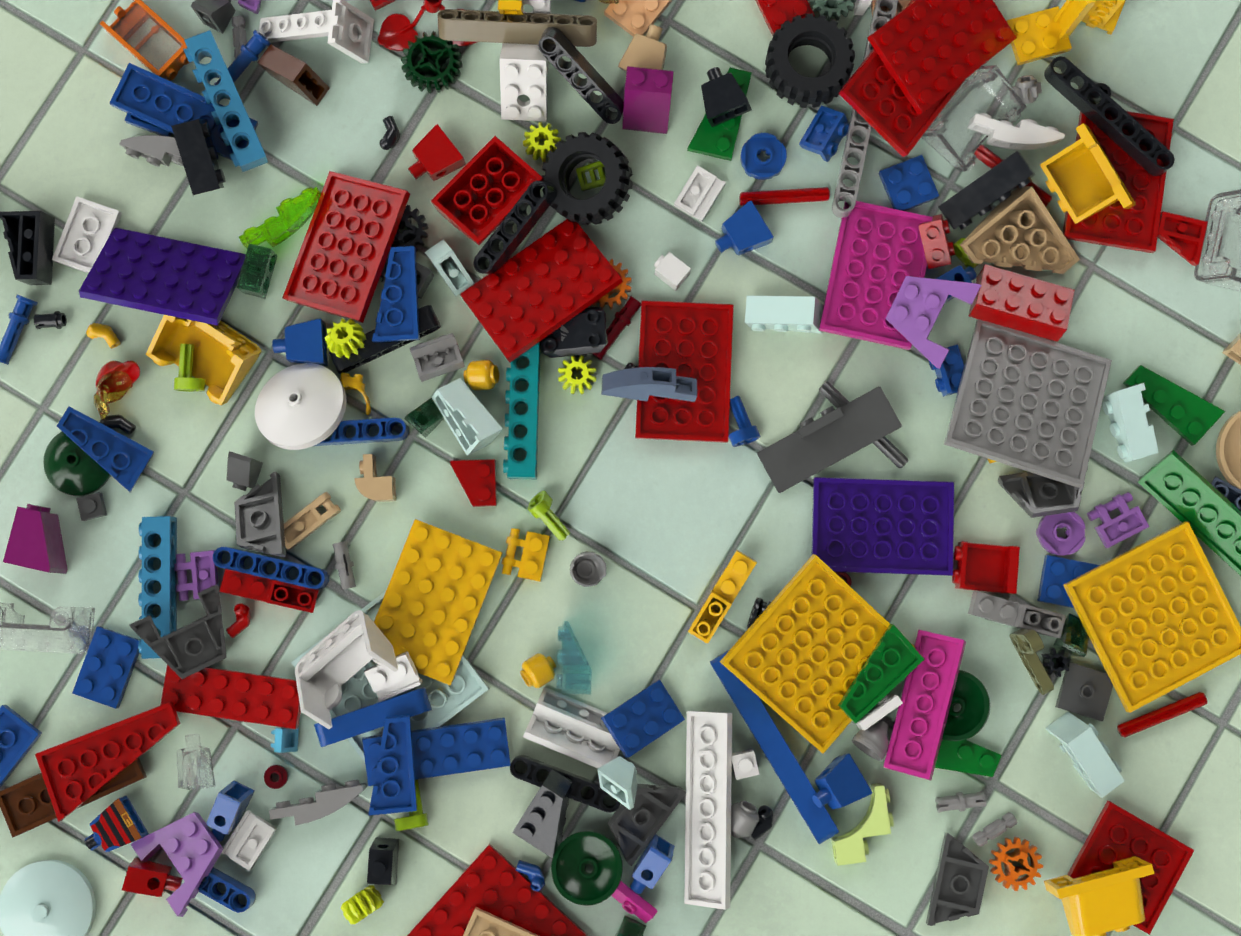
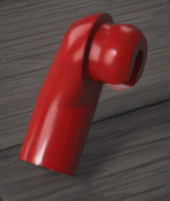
M239 603L234 607L236 622L226 629L232 638H235L250 624L251 611L243 603Z

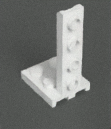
M333 0L332 10L261 18L259 32L270 42L328 36L327 43L360 63H369L374 19L345 0Z

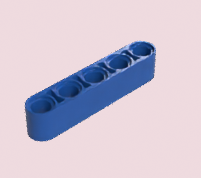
M400 418L341 421L331 438L325 439L314 446L402 441L407 438L409 427ZM396 424H402L403 427L399 435L392 434V428ZM378 425L379 433L376 436H370V427ZM349 427L356 428V434L352 438L346 437V431Z
M229 547L217 548L213 553V562L220 568L311 589L325 588L329 582L328 573L321 568ZM228 551L231 558L227 564H224L222 555ZM247 557L253 559V566L250 569H247L244 565ZM270 562H274L276 570L270 575L267 572V565ZM296 567L299 575L296 579L292 580L289 576V571ZM316 572H319L322 577L318 585H314L312 582V576Z
M423 687L331 719L332 728L330 729L319 723L314 724L320 746L324 747L383 727L385 717L410 714V717L430 711L432 708L426 689Z

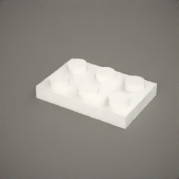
M76 196L52 260L89 273L110 234L117 228L122 213Z

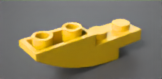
M736 550L690 626L689 633L705 643H709L757 564V561Z

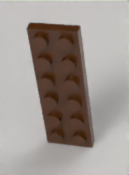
M138 758L78 808L146 778L147 776L140 759ZM42 773L0 791V808L12 838L57 818Z

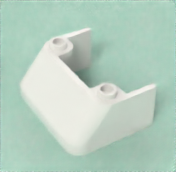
M361 610L355 611L302 657L295 668L301 712L327 729L332 728L330 710L338 706L342 700L341 686L372 659L378 665L383 664L393 672L399 670L393 645L371 618Z

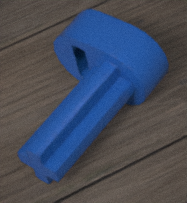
M736 396L730 399V407L739 427V430L728 435L732 446L737 447L758 440L761 436L757 426L751 425L741 398Z

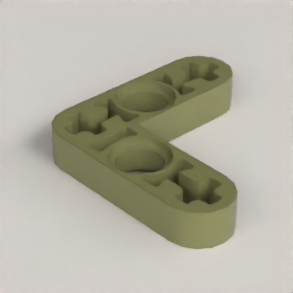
M1019 629L1010 634V639L1038 691L1045 695L1054 690L1053 683L1036 653L1044 649V644L1038 633L1033 629Z

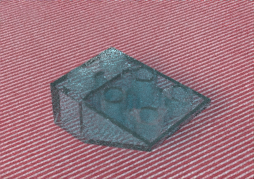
M564 621L562 626L558 627L557 640L562 641V650H557V665H561V674H556V689H560L561 694L591 695L592 670L569 622Z

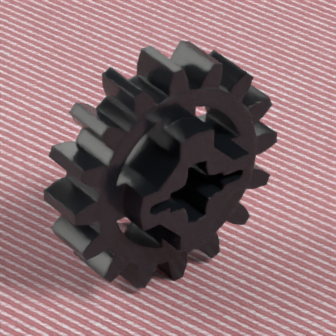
M410 205L406 206L395 235V242L393 241L391 247L414 246L417 252L416 246L418 244L421 246L425 245L422 238H428V234L424 230L429 227L427 223H423L426 220L424 215L418 216L420 212L417 208L411 211ZM411 218H413L417 222L418 228H416V226L411 225ZM404 226H406L408 230H404L401 234L399 229H404Z

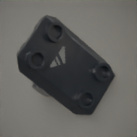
M599 307L586 308L541 340V353L550 358L573 355L575 357H580L581 355L587 357V354L601 352L608 343L605 311Z

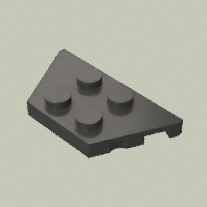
M1031 472L1003 475L998 478L999 485L1031 518L1075 512L1079 509L1084 483L1082 487L1078 488Z
M273 472L270 474L271 479L261 486L257 484L248 494L243 495L234 502L237 545L241 548L286 557L280 475L277 472Z
M637 784L634 808L629 810L621 804L610 818L608 824L626 862L630 866L634 864L686 794L683 788Z
M946 832L944 834L926 924L929 926L947 920H958L964 916L978 915L989 869L988 865Z

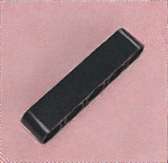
M549 27L545 29L538 44L540 52L606 123L615 124L619 122L624 109L623 99L558 28ZM546 39H552L555 44L548 43ZM562 56L570 58L571 61H565ZM578 74H584L587 78L583 79ZM593 91H599L602 95H596ZM609 108H615L617 112H613Z
M534 181L530 184L475 256L473 265L477 272L492 274L507 262L555 200L557 190L554 184L544 181ZM544 186L545 195L541 197L540 190ZM528 205L531 206V213L529 215L526 212ZM516 223L517 231L514 233L513 225ZM501 241L503 242L502 251H500L499 249V243ZM487 259H489L490 262L488 269L486 267Z
M432 305L418 309L420 338L438 330L441 325ZM374 329L365 334L364 348L357 349L358 355L351 353L348 359L345 355L339 358L335 353L329 352L338 374L360 367L415 340L372 342L373 333H375Z
M525 755L515 757L510 764V772L517 779L541 787L544 781L538 779L537 771L545 769L550 773L553 769L572 781L570 799L609 813L615 812L620 806L619 801L613 806L604 804L603 798L608 793L600 788V783ZM517 761H524L528 767L527 771L519 773L515 769V763ZM584 786H590L594 789L595 793L592 797L585 798L581 794V789Z

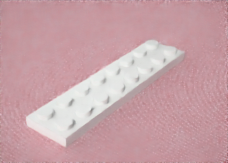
M687 711L684 904L724 910L730 908L732 713Z

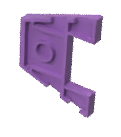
M906 276L885 319L936 368L940 369L950 349L929 340L928 336L949 295L972 305L982 285Z
M196 812L131 844L140 860L145 862L160 848H163L183 878L184 883L166 899L179 917H183L188 910L186 908L192 898L196 897L199 892L198 887L205 876L209 875L223 851V847L201 815Z

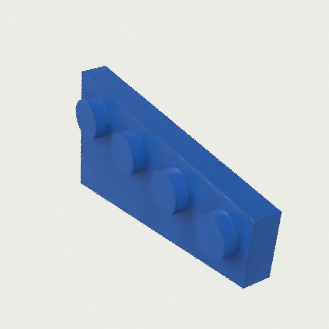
M414 246L391 247L372 342L420 340L416 248Z
M68 406L57 424V428L130 493L154 454V451Z
M410 714L385 717L368 816L417 811Z

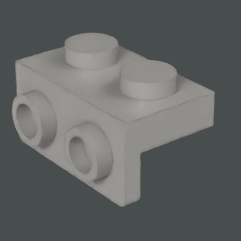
M453 333L410 347L421 382L465 367Z

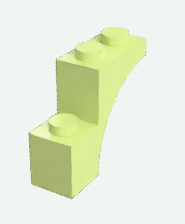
M871 784L873 793L871 794L870 804L860 823L851 831L831 838L834 862L838 866L866 862L865 855H869L867 840H863L864 837L891 834L890 827H894L892 813H888L887 803H890V794L888 788L885 789L883 784Z

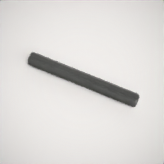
M828 381L819 388V392L836 408L849 403ZM885 436L873 442L898 468H902L908 462V458Z

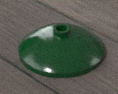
M63 432L57 434L46 448L43 461L45 474L49 482L57 490L65 494L84 496L94 493L104 486L111 476ZM75 456L76 461L71 464L70 458Z
M959 670L942 737L943 740L963 741L975 736L985 726L990 714V698L985 686L974 675ZM956 704L961 705V709L958 712H955L953 709Z
M591 831L578 832L564 839L557 847L551 864L552 879L559 893L570 902L584 906L599 904L607 900L617 890L623 873L622 858L615 844L606 836ZM589 863L594 867L591 873L586 871V866Z

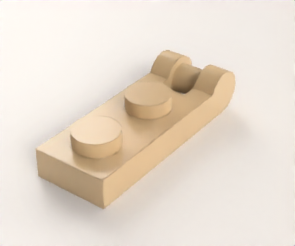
M328 492L320 495L284 523L285 547L288 550L294 548L324 523L341 512L339 506L334 505L330 500L331 496ZM323 505L327 511L321 515L318 508Z

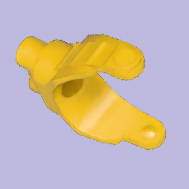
M341 373L340 381L344 389H353L361 392L366 402V415H370V400L365 392L363 375L354 374V377H350L348 373Z

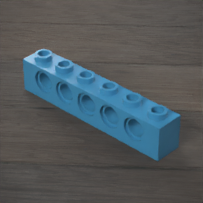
M209 30L185 39L187 48L183 49L188 62L193 61L197 68L192 71L197 82H203L206 90L202 91L207 104H213L215 111L211 112L216 125L221 124L224 132L220 134L225 145H231L234 153H231L230 156L235 167L240 166L242 172L268 163L265 152L211 31ZM204 57L212 59L208 64L200 63ZM213 78L221 79L218 85L209 84ZM222 99L230 100V103L227 106L219 105V102ZM233 119L240 121L236 127L228 126V123ZM246 140L249 142L246 148L241 149L237 147L240 141Z
M171 516L142 517V522L139 524V535L142 536L139 558L142 560V569L139 570L138 575L139 582L142 583V593H139L138 597L139 606L142 607V616L139 617V620L150 615L156 628L161 631L162 637L177 630V571H174L177 554V518ZM159 534L161 537V543L159 546L155 547L153 544V539L156 535ZM156 558L161 560V567L158 570H155L153 567V562ZM158 581L161 584V590L156 594L153 591V585ZM156 605H159L161 608V614L158 617H155L153 614V608ZM142 639L139 640L138 650L141 654V659L160 658Z

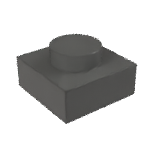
M98 492L76 498L81 521L107 516L102 493Z

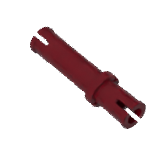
M630 296L623 308L615 313L614 320L606 329L607 345L601 352L591 353L596 358L602 360L624 328L631 324L630 320L641 307V303Z

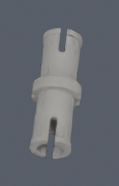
M347 541L332 544L337 562L335 569H338L341 590L356 587L352 570L354 563L350 560Z
M983 791L969 794L958 792L954 796L936 797L935 802L938 803L936 805L938 813L958 809L961 812L965 811L966 808L985 807L986 801L983 799H986Z

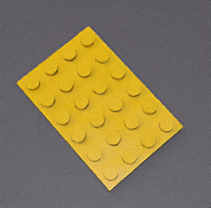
M415 519L374 621L376 626L393 645L395 657L408 651L419 674L452 685L503 553Z

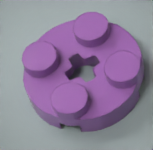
M1068 512L1043 516L1036 529V535L1041 546L1047 552L1056 556L1073 554L1083 546L1086 538L1084 537V529L1086 528L1084 521L1077 513ZM1058 527L1060 529L1066 528V538L1057 536Z

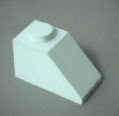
M444 239L425 252L455 296L474 284Z
M619 756L597 769L600 788L631 810L634 808L637 791V770L632 762H628Z

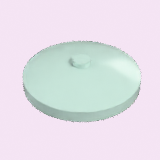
M41 860L21 868L7 881L0 895V928L4 936H87L95 919L96 899L89 880L78 868L64 861Z

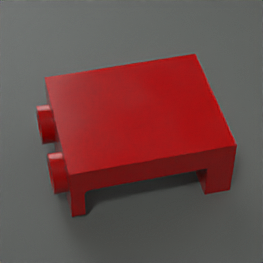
M965 541L958 542V546H955L954 560H957V566L953 570L952 583H955V589L1016 594L1020 547L977 544Z

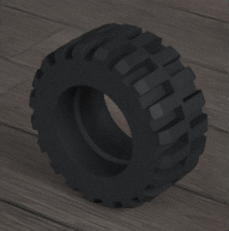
M806 14L805 18L802 19L800 15L795 16L791 23L789 21L784 22L781 25V29L775 31L772 41H770L765 60L766 77L770 78L769 85L771 88H777L776 95L781 99L785 96L788 98L787 103L791 105L797 102L800 103L801 108H807L808 104H812V107L815 108L820 107L821 102H824V104L830 103L833 97L839 96L838 93L847 83L853 71L855 51L851 50L853 47L851 38L846 39L848 32L844 27L839 29L837 27L838 22L832 19L831 22L825 20L826 16L819 15V18H815L813 14ZM803 45L815 46L828 56L831 64L830 69L826 74L819 77L802 76L790 65L788 60L790 52Z
M579 132L578 137L572 134L566 136V142H557L555 144L557 149L554 152H548L547 157L549 161L548 163L543 162L542 170L545 171V175H542L543 181L554 184L557 190V196L550 206L568 220L582 225H589L590 223L597 225L601 224L603 219L607 221L612 219V214L615 211L619 213L623 209L621 206L622 202H628L630 195L627 192L633 186V182L630 180V177L633 175L632 169L628 166L629 161L614 143L606 137H601L599 134L591 133L588 135L586 132ZM587 159H597L605 167V183L599 193L592 198L579 200L570 193V174L580 162Z

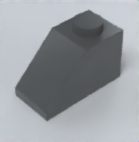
M195 0L191 4L192 9L203 24L222 34L236 11L231 4V0Z
M229 451L226 480L233 482V488L246 491L247 487L253 488L256 486L263 463Z

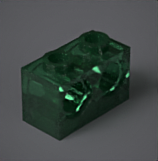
M249 243L237 288L244 294L266 299L278 255L270 248Z

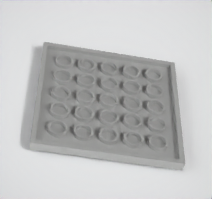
M978 319L975 324L944 445L1071 486L1082 487L1112 360Z

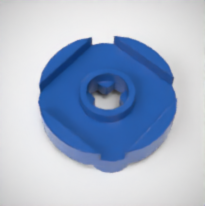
M755 134L743 145L740 160L748 176L759 180H767L780 174L785 165L787 153L783 143L781 144L773 134ZM761 151H765V154L770 156V159H766L763 162L761 159H758L757 155H760Z

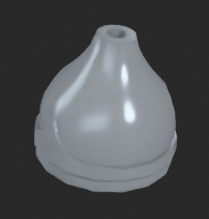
M880 721L865 731L861 729L854 735L852 742L865 754L878 761H882L889 746V725L884 721Z

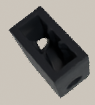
M714 67L707 71L709 82L702 84L701 89L706 116L711 127L752 111L747 97L732 73L722 75L719 67Z
M374 839L369 848L367 884H397L399 839Z

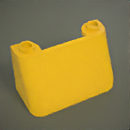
M164 315L145 355L153 359V362L159 366L171 365L173 363L179 366L180 344L194 345L192 376L205 379V385L209 387L206 393L210 401L223 405L229 401L255 364L261 353V348L221 320L217 326Z

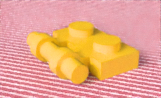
M511 528L510 536L506 539L508 546L506 555L502 558L501 564H503L501 574L511 575L512 567H518L517 577L541 582L550 536L527 531L525 540L519 539L520 530ZM517 546L524 547L521 561L514 559Z

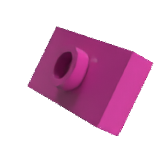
M622 881L617 890L611 895L622 904L626 912L635 914L645 923L650 921L657 913L656 908Z

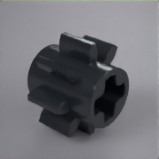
M1049 648V654H1041L1044 658L1042 665L1047 669L1048 675H1051L1054 671L1056 677H1061V671H1069L1067 662H1070L1071 659L1064 656L1065 650L1061 649L1056 653L1055 648ZM1053 658H1057L1058 666H1054Z

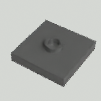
M1068 662L1067 667L1069 671H1065L1055 707L1103 721L1113 687L1108 674Z

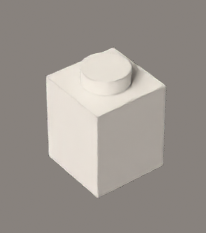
M670 252L666 256L661 255L654 264L656 267L654 275L675 291L685 281L691 271L690 267Z
M753 749L732 753V769L736 780L760 775Z

